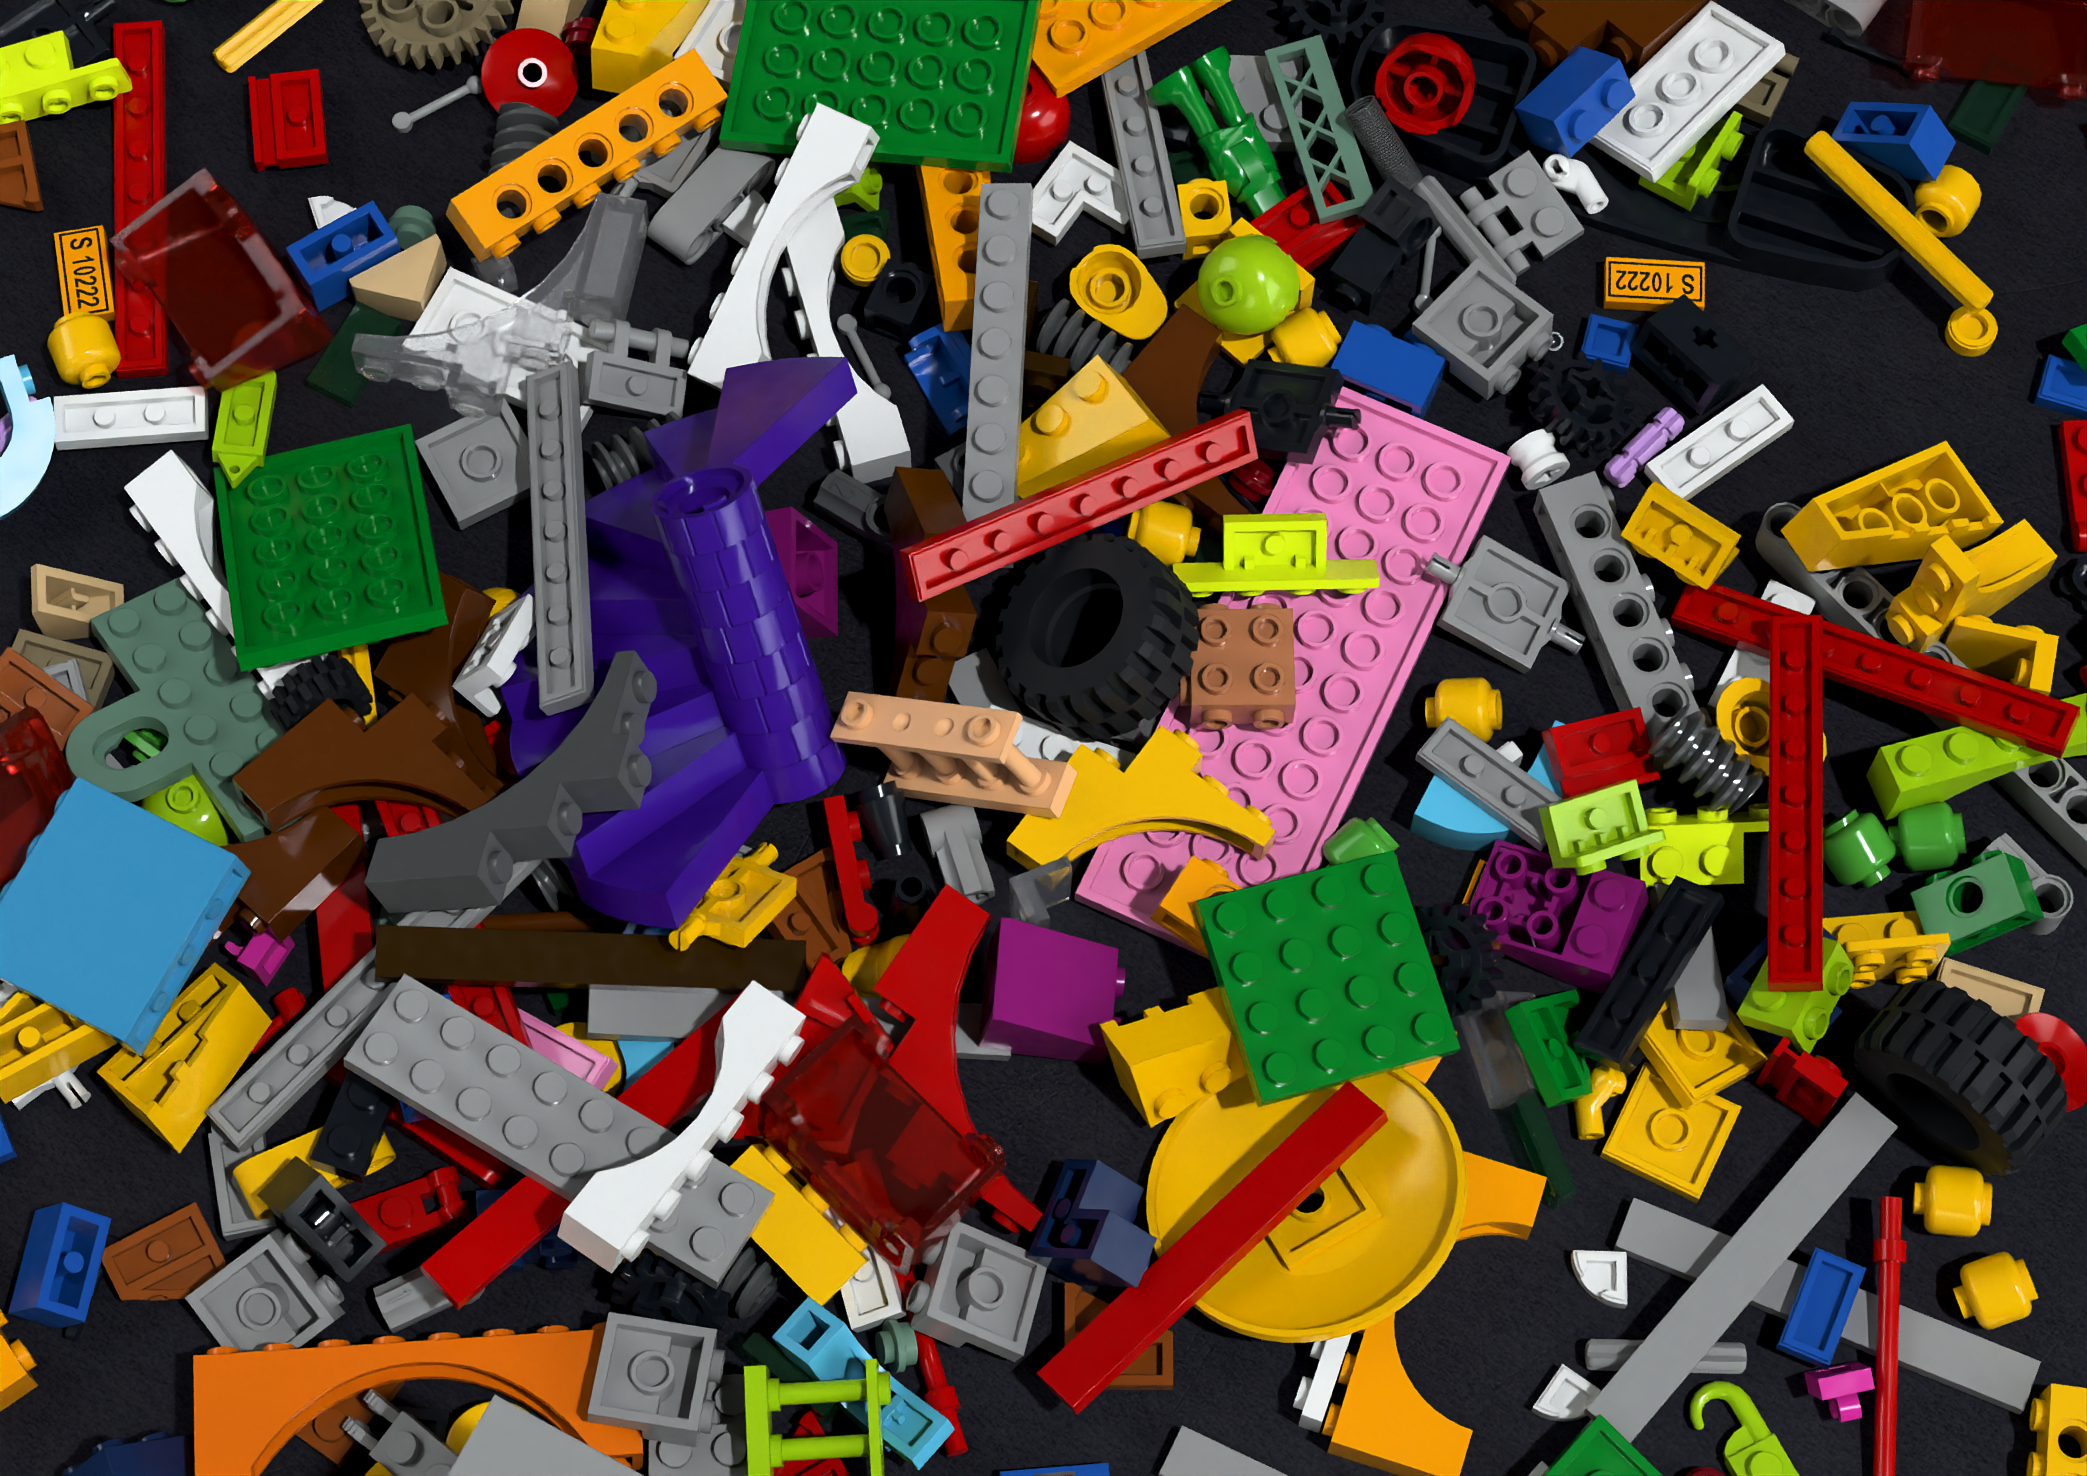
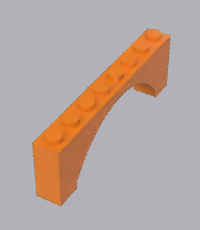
M606 1322L595 1324L592 1326V1330L570 1331L568 1327L562 1325H551L542 1327L537 1330V1333L515 1335V1332L510 1329H493L484 1332L483 1337L461 1338L457 1333L442 1332L432 1334L428 1337V1340L406 1342L403 1337L383 1336L374 1339L373 1344L351 1345L346 1340L332 1339L320 1342L315 1348L295 1349V1346L292 1344L273 1343L264 1346L262 1351L240 1352L238 1348L223 1346L209 1349L207 1355H193L195 1476H260L274 1456L296 1433L314 1418L339 1402L370 1390V1388L373 1389L390 1383L417 1379L459 1381L498 1391L525 1404L550 1421L557 1429L633 1470H643L642 1430L588 1422L587 1413Z

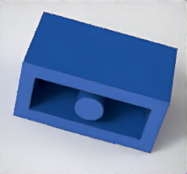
M1579 46L1514 108L1532 145L1571 158L1636 95L1619 58Z
M1850 102L1831 136L1839 145L1852 149L1897 171L1905 180L1936 181L1956 144V141L1931 105L1909 103Z
M373 200L286 247L294 274L318 312L353 294L349 283L350 278L401 252L396 235Z
M1354 320L1331 369H1339L1345 380L1343 383L1344 387L1423 420L1442 381L1446 358L1439 356L1434 349L1421 343L1410 344L1393 337L1388 330L1379 325H1365Z
M64 1202L35 1210L8 1314L55 1329L84 1323L91 1297L93 1296L112 1218Z

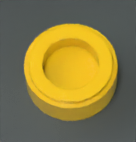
M869 234L858 235L850 239L843 247L841 253V265L844 275L850 282L862 287L874 286L887 260L890 259L887 245L880 238Z
M1962 306L1951 314L1945 328V339L1950 348L1962 356H1980L1991 348L1998 332L1997 322L1994 316L1985 308L1974 314L1965 306Z

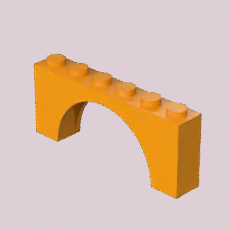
M1463 1151L1467 1171V1202L1462 1226L1456 1242L1471 1237L1491 1235L1527 1240L1535 1221L1547 1177ZM1395 1313L1366 1329L1355 1332L1363 1335L1358 1354L1347 1351L1337 1382L1347 1386L1341 1406L1331 1402L1322 1434L1332 1437L1327 1453L1398 1476H1460L1473 1430L1447 1419L1428 1404L1415 1389L1402 1366L1397 1351L1394 1330Z

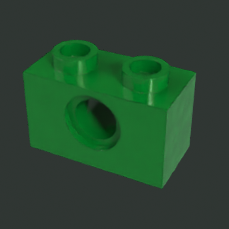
M2001 850L1986 852L1971 861L1972 867L1958 873L1949 870L1934 874L1925 880V887L1910 893L1925 935L1949 933L1951 945L1944 954L1945 956L1951 957L2044 918L2022 859L2005 852L2002 853ZM1981 888L1983 893L1982 904L1976 911L1970 913L1968 909L1969 896L1974 890Z

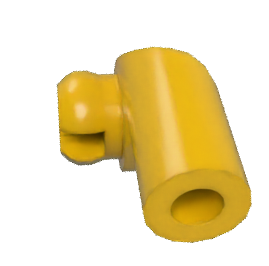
M1601 1065L1593 1068L1590 1072L1593 1093L1574 1101L1578 1139L1596 1140L1605 1136L1601 1106L1610 1097H1615L1617 1094L1624 1092L1627 1079L1623 1071L1620 1072L1606 1065Z

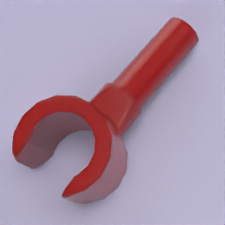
M288 988L274 998L273 1002L280 1015L272 1019V1023L251 1051L254 1055L279 1032H282L286 1027H293L310 1010L304 995L298 992L296 988Z

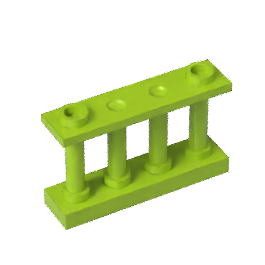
M865 1359L866 1378L780 1383V1378H770V1369L766 1365L744 1366L748 1476H774V1467H783L784 1461L870 1456L871 1476H885L881 1405H891L890 1372H880L877 1359ZM851 1401H867L869 1434L783 1439L782 1433L773 1434L772 1412L781 1411V1406Z

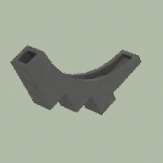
M631 650L615 653L604 684L582 720L561 745L524 779L492 801L452 821L416 833L378 839L364 883L388 913L501 905L507 883L511 880L513 874V862L570 857L576 835L582 828L583 813L640 809L645 788L651 781L652 765L648 757L639 748V745L644 740L646 719L651 702L654 701L657 694V681L637 652Z

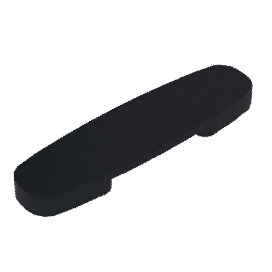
M1403 17L1384 21L1368 33L1360 45L1352 67L1347 108L1366 96H1375L1377 100L1375 93L1377 71L1389 50L1409 35L1424 32L1444 35L1460 44L1471 58L1476 75L1473 100L1458 124L1453 127L1450 125L1447 128L1439 129L1436 134L1422 135L1407 132L1389 120L1406 150H1408L1409 155H1411L1412 160L1495 193L1488 183V177L1528 150L1542 169L1546 158L1557 154L1530 143L1514 108L1551 73L1536 64L1537 57L1535 51L1529 44L1518 39L1455 25ZM1379 96L1377 100L1378 104H1380L1381 109H1383V112L1385 113L1386 108L1382 105ZM1722 117V118H1721V119L1725 120L1726 122H1727V120H1728V118H1725V117ZM1770 123L1761 130L1740 124L1738 132L1744 135V139L1732 161L1722 160L1717 168L1721 175L1714 190L1708 198L1700 195L1691 211L1639 185L1640 174L1589 142L1570 159L1581 161L1589 167L1609 200L1607 206L1598 213L1589 214L1577 195L1557 189L1580 224L1674 253L1808 285L1853 292L1876 288L1891 277L1904 251V248L1805 154L1804 148L1806 143L1814 134L1788 123ZM1840 145L1915 216L1916 200L1911 186L1897 171Z

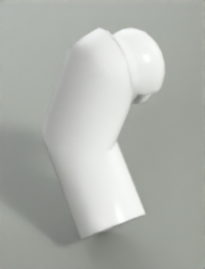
M1553 154L1546 158L1543 163V171L1555 188L1577 195L1589 214L1598 213L1607 206L1609 200L1585 163L1566 158L1561 154Z

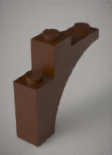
M1711 0L1485 1L1491 2L1507 15L1517 28L1525 30L1530 34L1528 44L1535 51L1537 57L1536 64L1551 73L1579 46L1595 51L1601 49L1605 54L1619 58L1624 69L1634 75Z
M1185 304L1182 305L1121 374L1171 436L1198 426L1197 404L1207 374L1215 360L1221 355L1223 331ZM1217 476L1165 498V501L1168 503L1189 508L1193 518L1203 524L1207 534L1221 545H1223V515L1251 514L1233 498Z
M895 466L883 509L892 540L896 575L895 643L887 696L943 703L956 657L965 658L977 612L964 584L922 602L910 599L899 550L962 525L967 520L943 470Z
M439 569L449 624L435 627L425 632H413L393 637L373 675L390 685L386 694L399 702L413 692L425 705L430 701L435 703L450 721L451 725L448 727L452 746L450 750L455 752L466 764L470 771L468 777L480 789L487 785L499 796L517 784V782L505 770L494 753L482 723L480 710L452 687L484 633L496 600L463 579Z
M413 692L369 729L353 709L347 706L341 710L330 698H327L232 777L238 799L273 834L284 825L303 815L338 803L377 799L403 801L431 808L456 819L498 797L487 785L480 789L468 777L470 771L463 760L450 750L452 746L448 727L451 724L444 712L431 701L425 705Z
M324 807L311 812L298 822L274 834L241 844L219 846L235 854L251 871V874L205 950L239 917L258 936H261L267 930L282 943L370 855L360 834L329 807Z

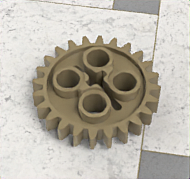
M359 0L365 12L361 15V19L375 46L380 45L386 57L395 54L400 65H404L412 57L417 69H422L428 59H432L436 68L441 69L444 57L451 56L456 64H460L461 52L465 50L474 56L479 55L476 43L481 40L485 43L493 44L494 39L490 30H505L507 26L501 15L514 13L510 0Z

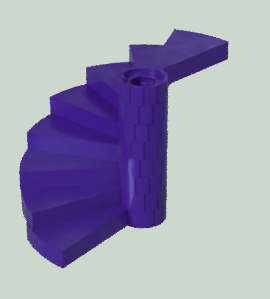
M847 357L787 358L726 368L718 408L678 419L643 432L655 468L628 479L585 502L595 697L604 684L616 652L635 650L657 681V694L654 701L651 702L646 719L644 740L639 745V748L648 757L652 765L651 781L645 788L640 809L583 813L582 828L576 835L571 856L559 858L570 867L569 869L582 903L600 913L641 925L678 929L774 804L791 803L814 796L835 783L846 768L847 760L841 743L835 742L830 738L835 722L757 489L770 474L858 393ZM534 583L518 600L527 594H530L535 599ZM536 635L524 649L517 653L513 660L517 664L514 673L500 686L512 719L509 738L510 752L520 781L528 776L561 745L582 720L592 702L551 716H548L539 708Z

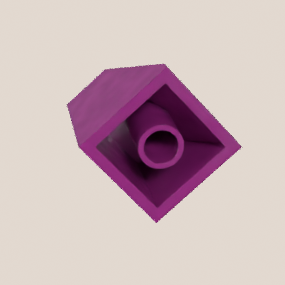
M792 506L766 511L765 515L806 638L838 636V543Z
M1001 917L986 949L978 1047L1011 1051L1013 1054L1103 1064L1109 1051L1099 1024L1115 1020L1118 1026H1122L1121 1017L1113 1016L1115 998H1122L1126 975L1125 967L1117 966L1119 949L1012 918Z

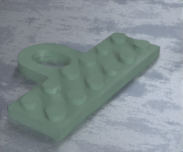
M180 577L90 619L93 634L135 693L90 714L77 724L71 732L66 745L69 774L73 782H75L77 777H80L130 803L144 799L194 775L242 843L260 839L273 833L238 799L232 777L281 738L284 733L270 712L272 709L269 706V700L257 686L259 682L251 672H241L237 657L231 650L232 645L210 622L205 614L207 611L203 605L191 595L181 582ZM141 728L154 729L168 738V743L164 750L137 765H132L125 769H114L105 762L108 753L118 748L123 737L131 731ZM308 814L303 815V816H301V817H299V818L293 820L292 822H290V823L284 825L283 827H281V828H280L279 830H277L276 832H278V831H280V830H282V829H284V828H286V827H288V826H290V825H292V824L298 822L299 820H301L302 818H304V817L307 816Z

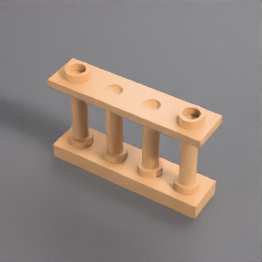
M849 691L830 735V738L835 742L877 747L892 761L883 783L895 780L898 791H904V796L908 798L1060 818L1078 773L1068 762L1026 757L1013 744L1023 718L1019 712Z

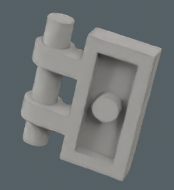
M1529 150L1488 177V183L1497 194L1496 196L1485 201L1474 186L1459 197L1469 211L1467 214L1469 220L1476 228L1480 227L1493 245V249L1505 261L1516 277L1531 267L1522 254V251L1531 245L1544 261L1584 234L1583 226ZM1508 210L1521 229L1520 232L1512 236L1508 234L1497 218L1498 215Z
M613 318L610 322L593 319L589 327V338L606 342L608 348L607 353L594 350L587 354L582 403L666 420V414L674 411L682 419L688 371L669 367L670 357L686 358L689 341L673 337L669 330L654 328L650 332L632 328L630 323L624 320ZM628 348L647 351L649 362L628 358Z

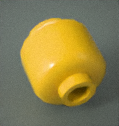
M1944 165L1936 181L1920 180L1913 192L1916 200L1915 217L1936 237L1951 238L1961 234L1969 225L1980 206L1982 193L1979 184L1964 169L1953 165Z
M1311 307L1301 308L1271 330V338L1275 345L1267 351L1274 362L1329 368L1339 352L1338 347L1343 344L1341 336L1325 310L1317 313Z
M87 311L72 312L61 317L55 323L54 329L47 340V346L60 378L71 385H82L86 389L100 387L110 380V374L116 370L121 361V354L108 322L97 315H91Z
M1157 501L1131 512L1125 536L1135 540L1142 547H1146L1172 570V565L1174 563H1183L1185 556L1195 557L1201 528L1192 526V512L1186 506Z
M1482 677L1448 678L1442 680L1436 688L1435 697L1426 698L1425 717L1427 727L1436 728L1437 730L1446 717L1449 716L1483 742L1487 743L1491 739L1494 730H1500L1502 727L1503 711L1499 689H1492L1490 683Z
M1934 1165L1927 1172L1925 1183L1915 1182L1913 1214L1923 1215L1924 1227L1930 1234L1969 1238L1977 1235L1981 1225H1990L1992 1183L1984 1182L1983 1176L1978 1169Z
M2004 1251L1962 1266L1960 1278L1963 1285L1953 1288L1964 1319L1975 1316L1978 1324L1986 1330L1995 1329L2027 1317L2031 1313V1301L2038 1299L2023 1258L2014 1260L2009 1253Z

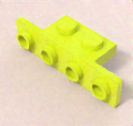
M63 30L0 48V125L20 120L28 121L49 114H62L73 107L94 101L110 100L118 94L129 92L133 89L131 79L118 58H111L74 69L69 40Z
M1325 513L1223 515V562L1174 563L1172 565V572L1186 584L1192 597H1207L1214 592L1235 591L1243 596H1257L1263 594L1265 590H1286L1288 593L1295 595H1308L1314 593L1316 589H1337L1346 594H1358L1366 591L1367 588H1378L1380 580L1376 560L1374 559L1326 560L1327 519Z
M1769 803L1749 805V812H1734L1728 815V807L1726 806L1712 813L1708 810L1709 805L1700 806L1697 808V814L1677 815V810L1674 808L1656 807L1646 809L1645 816L1648 828L1664 829L1666 840L1649 845L1651 853L1637 858V879L1645 881L1646 888L1653 887L1654 884L1670 885L1675 876L1698 885L1744 883V832L1769 831Z

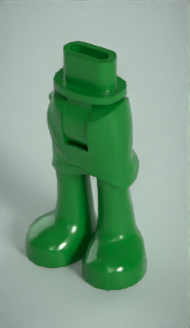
M1223 45L1198 58L1189 66L1186 65L1147 90L1146 93L1151 102L1156 106L1174 105L1179 109L1193 129L1198 139L1197 143L1209 160L1208 165L1212 177L1216 181L1226 180L1228 192L1235 198L1238 197L1236 201L1239 205L1244 202L1253 218L1256 219L1286 199L1277 183L1282 177L1278 172V167L1270 147L1259 131L1253 113L1246 114L1229 77L1231 58ZM1197 83L1207 90L1226 122L1227 128L1220 129L1199 91Z

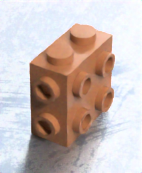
M1212 603L1197 609L1199 625L1194 628L1200 632L1197 651H1191L1190 658L1194 660V664L1189 676H1182L1179 682V687L1181 688L1179 691L1180 706H1189L1190 724H1201L1206 729L1221 730L1231 727L1232 724H1253L1254 727L1259 729H1276L1282 727L1284 723H1293L1296 707L1293 608L1281 609L1276 604L1260 603L1253 605L1250 609H1229L1224 604Z

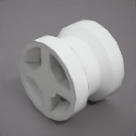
M1539 429L1525 435L1507 451V455L1511 457L1510 462L1515 466H1519L1523 472L1521 481L1528 490L1542 488L1562 476L1570 466L1567 457L1555 449V437L1552 432L1546 433L1544 429Z

